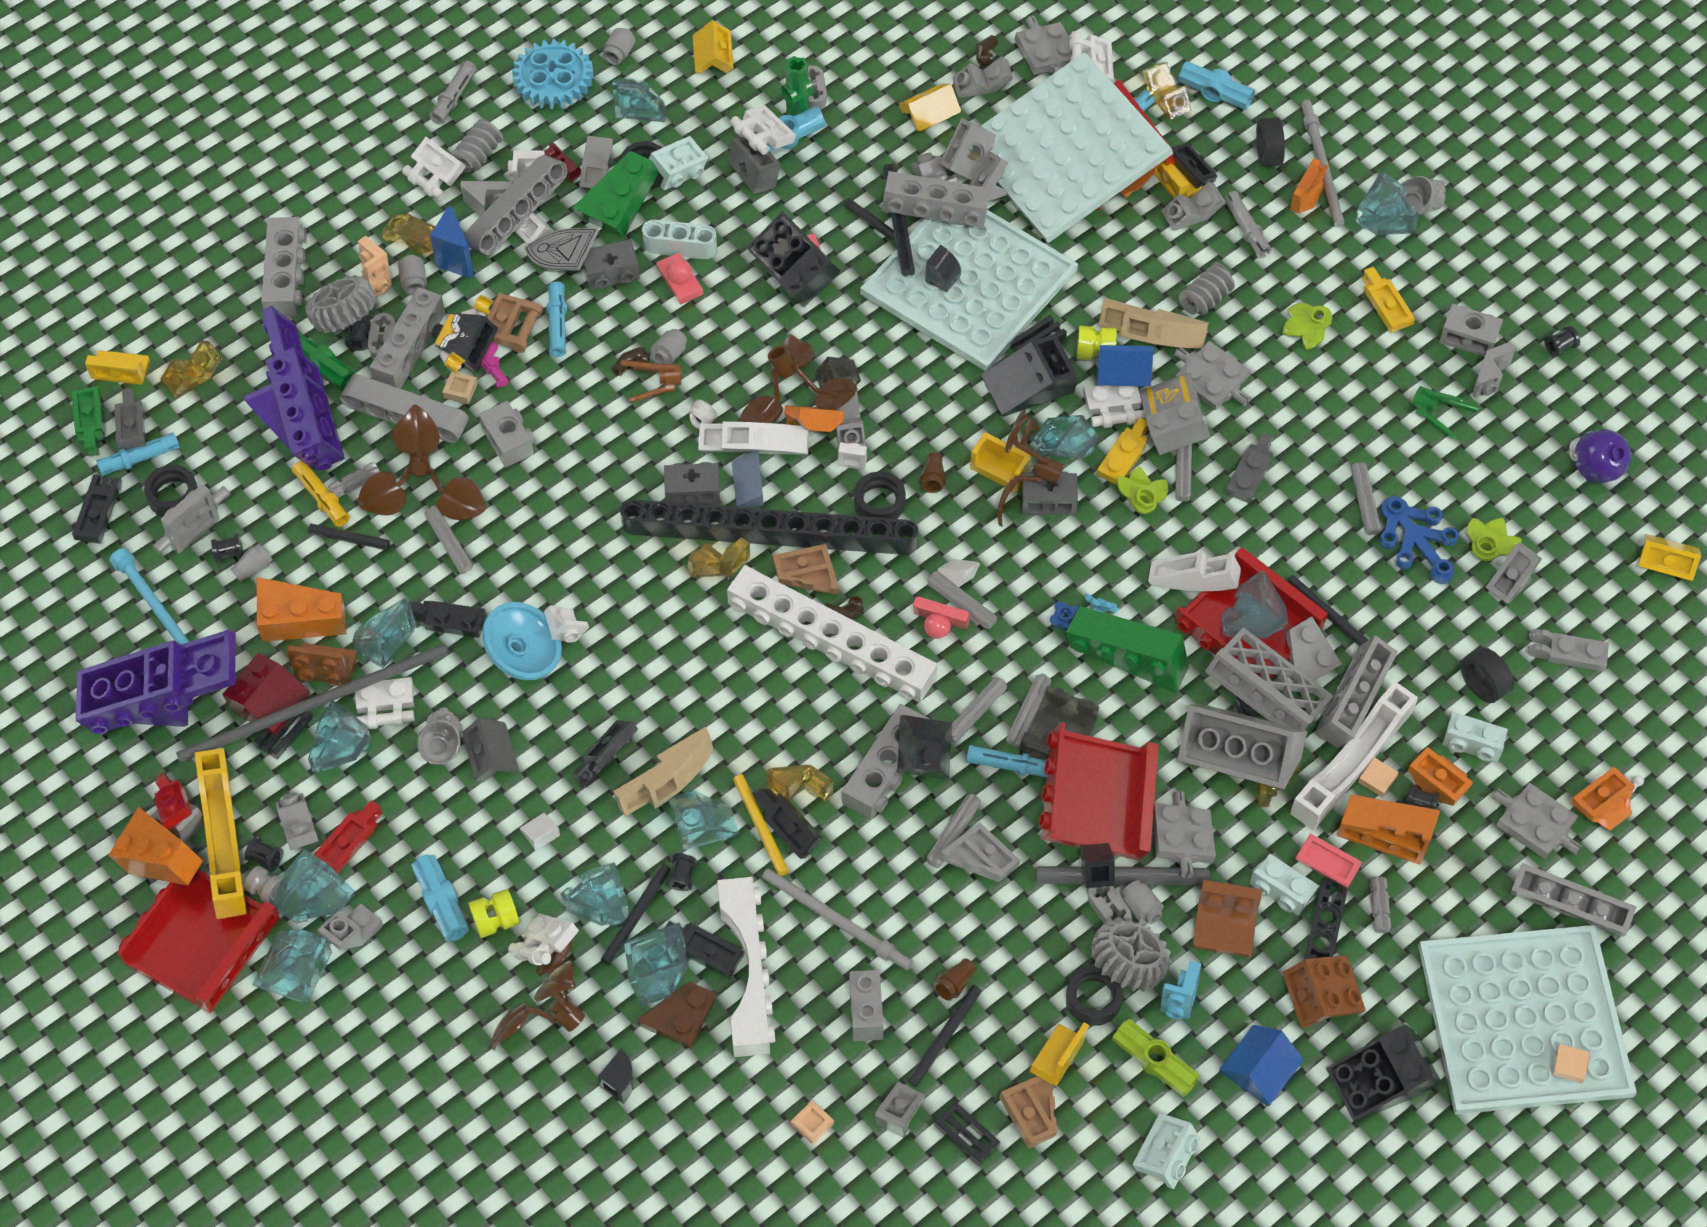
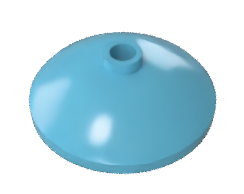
M508 602L493 609L484 621L482 641L486 653L491 661L509 676L521 680H536L548 675L558 664L562 650L561 640H552L545 614L539 609L526 603Z

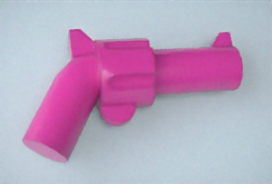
M491 342L480 366L487 374L492 375L497 382V388L505 387L509 380L499 368V357H493L498 349V345Z

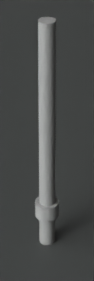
M1304 100L1301 103L1305 116L1303 122L1305 129L1309 131L1316 159L1320 160L1323 165H1328L1319 132L1320 122L1318 116L1314 114L1311 101ZM1328 168L1322 180L1334 225L1339 227L1344 224V219L1330 168Z
M767 868L763 873V879L875 950L876 955L887 961L889 959L906 971L912 966L913 960L895 950V945L887 940L881 941L771 869Z

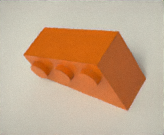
M257 577V627L262 642L347 634L346 608L340 593Z
M1351 794L1337 837L1421 865L1431 841L1440 810Z
M140 807L137 808L108 855L130 875L189 885L203 862L183 841Z

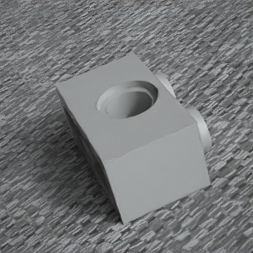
M961 118L939 164L972 180L987 153L992 150L996 134ZM973 146L972 152L967 155L968 149Z
M1452 303L1439 343L1485 357L1487 350L1494 348L1503 319Z
M508 401L479 413L481 429L505 468L534 455L532 446L535 443L534 436L529 428L525 429L523 427V419L517 408L512 409Z
M880 970L850 971L849 987L853 1041L883 1040L884 1026Z

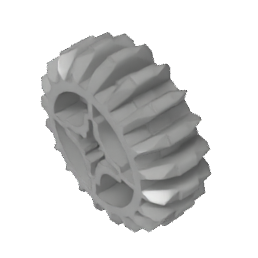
M345 276L343 279H337L335 282L321 287L319 292L314 293L305 306V312L310 323L319 332H336L338 329H345L349 325L353 326V323L361 321L363 316L368 315L369 310H372L374 307L376 296L373 287L363 276Z
M1118 917L1115 921L1108 920L1107 923L1098 929L1092 941L1091 957L1096 960L1095 967L1102 969L1101 975H1108L1111 978V983L1116 981L1120 983L1121 988L1129 986L1131 991H1135L1138 988L1144 992L1147 988L1153 989L1167 974L1171 962L1169 959L1171 952L1166 949L1167 942L1159 940L1160 934L1153 933L1150 930L1151 926L1146 928L1142 926L1141 921L1133 923L1129 917L1125 921Z

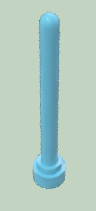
M121 548L115 551L109 559L115 570L128 576L172 638L180 645L188 643L189 640L134 567L135 558L129 549Z

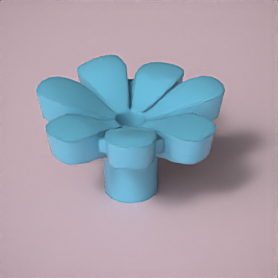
M1085 593L1084 599L1091 604L1093 610L1103 613L1108 611L1117 613L1119 610L1116 607L1117 604L1107 602L1102 598L1095 599Z

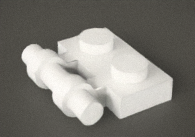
M1079 31L1072 32L1069 41V48L1072 51L1070 62L1081 55L1082 52H1085L1112 82L1114 76L1111 42L1092 34L1083 39Z
M765 105L745 111L743 120L735 116L730 121L734 131L740 137H745L749 141V146L753 150L759 151L762 155L768 153L770 149L767 145L768 143L774 149L794 143L796 134Z
M425 137L411 155V158L417 164L414 168L406 165L402 173L408 177V181L413 185L422 187L424 193L428 196L442 200L445 197V192L440 189V185L445 182L451 187L466 166ZM426 170L434 174L430 180L424 177Z
M1100 385L1084 388L1083 394L1088 414L1100 415L1091 417L1092 427L1102 426L1103 428H1110L1112 424L1120 423L1132 425L1139 418L1146 419L1144 410L1134 411V409L1141 408L1142 404L1138 386ZM1123 411L1122 413H1115V414H1111V413H1110V412Z
M412 677L383 680L355 692L357 713H367L366 716L356 717L358 728L369 727V729H377L378 725L387 724L403 726L404 722L415 721L414 710L403 711V708L414 707ZM393 710L392 713L378 714V711Z
M539 913L537 917L529 922L528 928L521 935L525 941L510 944L508 950L518 960H528L534 965H546L551 961V954L554 951L561 953L579 930L572 922Z

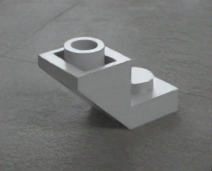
M1001 56L984 70L970 63L952 78L957 96L963 98L996 93L1010 82L1013 76L1008 60Z
M595 136L587 137L579 187L593 188L608 173V165L611 164L613 139Z
M925 153L917 157L918 161L910 164L916 176L958 183L957 177L948 176L945 167L939 164L942 159L941 156Z
M1208 182L1192 198L1179 194L1162 210V213L1172 230L1176 231L1208 220L1226 202L1215 184Z
M1510 342L1487 350L1472 393L1474 398L1483 395L1489 396L1498 390L1503 376L1501 371L1511 364L1515 352Z
M855 392V395L846 404L835 409L844 411L843 422L835 428L838 448L840 443H856L860 446H866L863 421L860 418L858 393Z
M289 793L282 796L280 801L275 802L290 851L318 841L303 793L298 795L297 793Z
M360 904L348 916L344 915L341 911L335 913L318 929V933L336 948L342 950L362 946L383 927L380 918Z

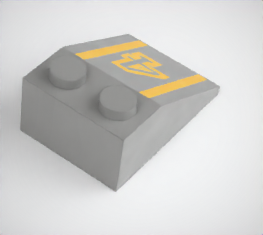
M1191 373L1140 390L1147 424L1159 455L1211 437Z

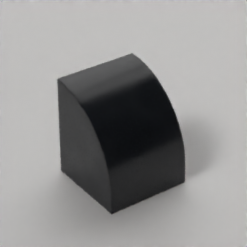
M939 245L926 262L925 281L948 292L961 276V266L956 257L947 248Z
M1110 844L1080 845L1085 887L1115 886V860Z
M620 1049L598 1075L600 1088L624 1104L632 1093L634 1076L629 1057Z

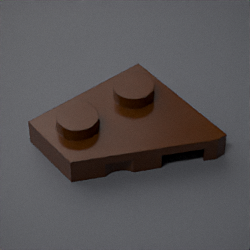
M689 982L643 1015L638 1021L639 1026L691 1049L717 999V993Z

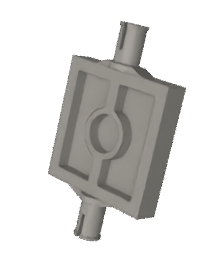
M1032 15V18L1029 16L1026 19L1030 29L1016 32L1015 41L1034 75L1044 72L1055 73L1070 62L1072 51L1069 48L1070 38L1061 22L1040 26L1036 17Z
M1208 341L1199 352L1193 355L1182 347L1175 351L1174 356L1185 363V366L1175 375V378L1191 373L1198 398L1215 411L1231 398H1234L1243 406L1250 402L1251 397L1240 390L1241 384L1250 376V370L1212 342Z
M201 484L196 490L190 491L184 500L175 507L170 508L161 518L165 534L152 545L153 549L158 554H161L171 545L180 554L220 520L218 506L226 497L231 495L229 490L222 486L211 495L210 490Z
M1531 783L1527 785L1521 794L1514 798L1500 790V788L1493 795L1492 799L1506 807L1504 815L1496 826L1542 858L1546 859L1551 851L1560 845L1574 855L1582 847V845L1568 836L1569 830L1575 823L1578 815Z
M1176 791L1172 795L1174 805L1154 804L1153 831L1156 857L1179 862L1181 865V876L1185 878L1187 875V878H1191L1194 876L1192 863H1213L1216 858L1210 809L1187 807L1185 804V793L1183 791L1181 793Z

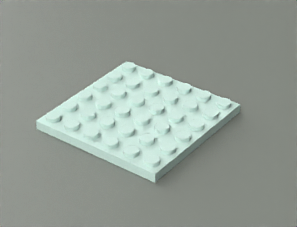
M1085 52L980 126L996 134L994 146L990 152L1009 162L997 184L1008 192L1007 196L1047 243L1054 240L1173 154L1172 148ZM973 146L968 149L970 152H972Z
M989 210L986 211L984 228L925 218L909 235L915 274L913 276L908 275L907 277L901 274L896 249L860 288V295L984 371H987L1011 346V342L1015 337L1028 327L1078 270V263ZM939 245L947 248L956 257L961 266V276L948 292L925 281L926 262Z
M1595 925L1420 941L1418 948L1454 1115L1631 1098L1636 1095L1637 1092ZM1559 1044L1590 1052L1586 1077L1583 1083L1552 1075Z

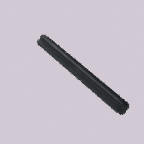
M893 162L885 164L883 167L885 182H887L889 171L898 172L897 165ZM891 212L901 274L904 277L908 275L913 276L915 274V267L906 216Z

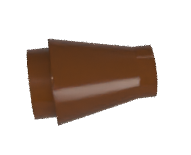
M933 452L927 455L926 463L919 478L922 489L928 493H938L946 484L942 463L943 457L939 453Z
M964 958L960 963L939 974L934 983V988L938 995L947 1001L958 998L971 976L976 972L975 965L969 959Z

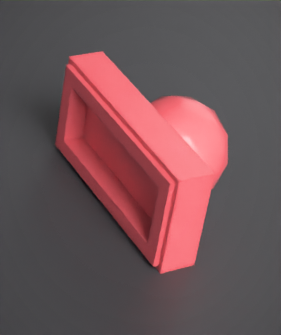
M680 253L656 262L658 271L680 305L703 295V288L693 275L690 263L684 260Z
M921 597L915 598L913 604L914 614L926 618L924 630L931 638H944L950 632L951 625L967 630L970 622L968 611Z
M1311 833L1296 857L1298 862L1347 889L1362 864L1360 860Z

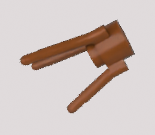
M626 360L620 362L623 366L632 367L634 371L659 372V383H665L663 387L630 397L628 399L630 403L664 392H675V385H681L680 364H656Z

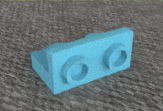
M1189 960L1187 971H1180L1177 986L1164 984L1160 1011L1173 1019L1190 1018L1198 988L1201 963Z

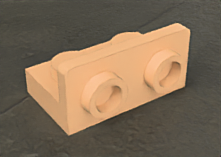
M364 236L358 241L362 275L371 284L375 296L378 297L380 294L386 293L392 286L387 253L367 236Z

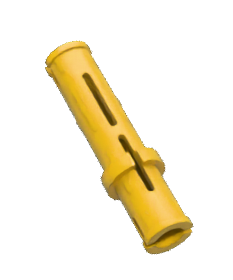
M302 461L297 462L292 467V473L297 476L307 491L317 501L319 510L325 512L335 526L341 527L349 521L350 515L338 503L339 499L336 494L330 493L310 466Z

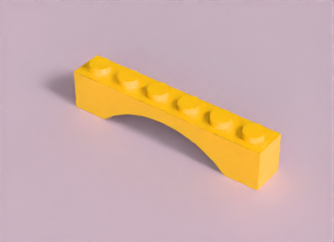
M224 748L195 752L216 918L244 915L247 912Z

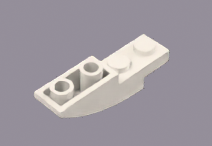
M755 422L700 424L698 450L701 452L758 451V454H808L809 430L796 425Z

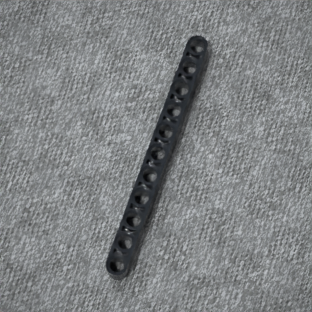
M628 500L620 508L622 528L631 535L804 548L826 544L827 549L899 555L912 554L918 547V526L913 521L905 519L645 500Z

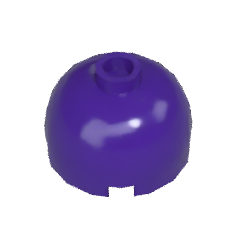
M1601 429L1587 432L1579 439L1575 448V452H1578V460L1575 461L1576 467L1581 476L1592 483H1607L1617 480L1625 474L1631 462L1630 446L1626 439L1616 431Z

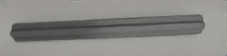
M1038 866L1036 868V882L1039 884H1085L1082 867ZM1115 867V884H1130L1139 880L1142 884L1202 885L1203 880L1210 881V871L1208 868H1193L1194 876L1187 878L1186 875L1183 878L1181 876V868Z

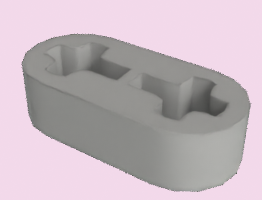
M808 66V78L810 81V77L815 78L816 83H812L814 93H817L818 99H814L813 95L809 96V109L812 107L822 109L827 104L824 73L820 67Z
M380 313L371 321L368 349L372 359H375L379 352L377 349L380 347V342L386 341L395 326V319L390 314ZM383 324H388L385 326L384 332H381L380 328L383 327Z
M1113 886L1089 888L1088 902L1104 924L1108 920H1112L1113 911L1117 916L1123 915V921L1128 917L1132 918L1129 907ZM1097 890H1099L1100 893L1107 892V903L1102 897L1096 898Z

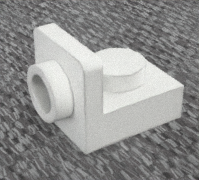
M514 150L513 160L508 161V175L513 176V181H515L538 157L545 155V152Z
M549 606L544 611L552 640L576 642L589 628L588 622L576 621L573 608Z

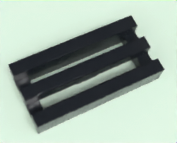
M1188 142L1172 147L1175 159L1174 165L1196 189L1200 188L1201 184L1205 186L1209 181L1211 183L1216 181L1218 175Z
M1049 315L1015 337L1011 342L1010 348L1016 352L1028 343L1047 337L1053 332L1061 341L1066 338L1067 331L1064 328L1061 330L1060 324L1054 322V318Z
M307 711L288 719L275 735L264 729L254 740L255 746L278 760L312 720V713ZM300 716L301 718L298 720V722L293 726V728L288 732V734L273 750L272 747L281 737L284 736V734L288 731V728L297 719V717Z
M956 1102L934 1123V1126L979 1167L992 1154V1151L1000 1146V1141ZM953 1113L957 1114L985 1139L989 1145L986 1147L951 1115ZM947 1121L963 1137H965L972 1145H974L981 1153L979 1154L978 1152H976L969 1144H967L944 1122Z

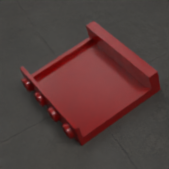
M1241 547L1234 556L1241 568L1238 588L1201 592L1185 609L1182 607L1177 608L1174 623L1177 624V627L1183 633L1189 634L1196 639L1204 650L1211 651L1214 655L1224 648L1244 627L1289 662L1290 648L1287 644L1286 632L1310 617H1313L1320 630H1322L1328 613ZM1243 639L1240 640L1243 648L1252 649L1251 645ZM1232 655L1234 658H1236V659L1239 661L1238 656ZM1246 657L1248 664L1257 665L1255 657ZM1263 658L1266 666H1275L1272 661ZM1269 674L1270 680L1275 676V674Z
M1061 722L1053 731L1049 732L1047 738V748H1050V752L1044 766L1047 783L1042 790L1041 796L1042 801L1045 802L1044 811L1039 819V828L1042 829L1041 840L1080 848V845L1109 843L1112 854L1115 856L1138 861L1145 857L1151 848L1159 744L1147 742L1140 748L1065 731V723Z
M198 869L189 885L170 882L166 888L158 892L154 904L148 912H144L139 917L136 928L130 935L123 938L117 953L124 965L210 1014L280 917L274 905L267 901L262 905L244 895L247 914L217 919L210 875Z

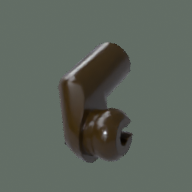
M990 35L976 45V61L981 66H989L994 61L990 59L993 57V54L989 52V50L998 45V39L994 35Z
M637 347L624 352L611 367V370L614 374L622 376L629 367L621 365L620 362L622 360L648 362L650 354L643 347Z
M852 596L848 604L842 607L825 603L826 607L849 619L861 615L864 609L863 600L858 596Z

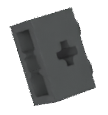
M745 137L733 138L728 163L751 191L756 194L776 188L781 164L772 153L768 151V153L762 155L759 151H755L749 146V141Z
M631 239L590 248L582 265L589 290L602 289L620 283H630L640 279L639 265Z
M701 462L699 464L675 463L664 465L665 501L720 505L718 463Z
M1062 471L1057 484L1042 479L1040 484L1034 481H1022V515H1076L1078 505L1077 473ZM1022 473V476H1036V473Z

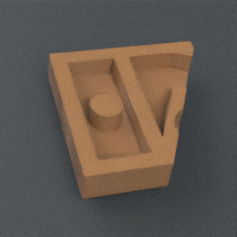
M826 544L772 555L779 583L823 593L839 594L838 583Z
M1036 1076L1000 1093L999 1098L1028 1149L1055 1137L1057 1123L1054 1116L1055 1096H1053L1051 1083Z

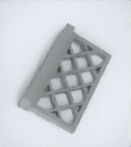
M1244 627L1216 654L1205 671L1270 722L1301 730H1306L1334 697ZM1243 639L1251 645L1252 649L1243 648L1240 640ZM1232 655L1238 656L1239 661H1238L1236 658H1234ZM1246 657H1255L1257 665L1248 664ZM1263 658L1269 659L1275 666H1266ZM1269 674L1278 675L1280 682L1270 681ZM1286 676L1293 677L1297 684L1288 683ZM1291 691L1300 692L1302 699H1293ZM1309 693H1314L1322 701H1312Z

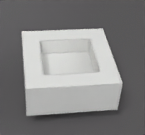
M840 443L838 466L865 470L867 447L856 443Z

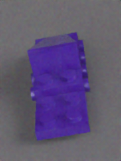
M269 306L262 310L265 319L262 324L270 337L269 349L273 355L272 358L265 360L268 368L266 376L270 385L243 396L244 400L291 450L293 456L316 471L326 470L332 464L345 459L319 367L304 355L296 324L273 306Z
M229 629L181 645L172 640L78 670L75 721L95 734H104L109 730L130 726L131 724L188 726V707L193 704V697L235 685L236 634Z

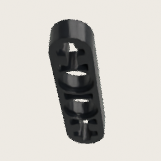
M1329 878L1323 881L1319 890L1304 960L1334 956L1347 896V888ZM1331 886L1337 888V894L1333 903L1328 902ZM1330 911L1335 915L1336 921L1325 923L1321 920L1320 913ZM1324 937L1329 941L1330 947L1321 950L1315 946L1314 939Z

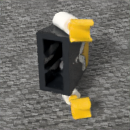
M480 295L475 301L474 308L462 313H451L444 325L436 324L433 327L432 336L437 339L435 346L441 351L440 358L449 371L457 374L462 364L477 372L498 330V327L485 317L490 313L489 307L493 300Z

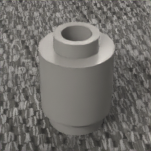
M615 28L603 47V57L607 62L618 65L620 62L625 61L635 44V37L632 32L627 28Z
M415 255L405 256L398 262L400 283L406 294L414 295L418 287L425 289L427 285L424 261Z
M678 329L666 331L650 349L653 360L657 364H672L685 350L687 338Z
M1136 880L1124 888L1121 893L1124 902L1135 918L1141 921V924L1148 923L1151 925L1161 918L1164 905L1147 884H1142L1139 880Z

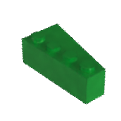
M1082 606L1078 608L1066 631L1070 648L1075 651L1084 653L1174 693L1177 692L1189 669L1183 635Z

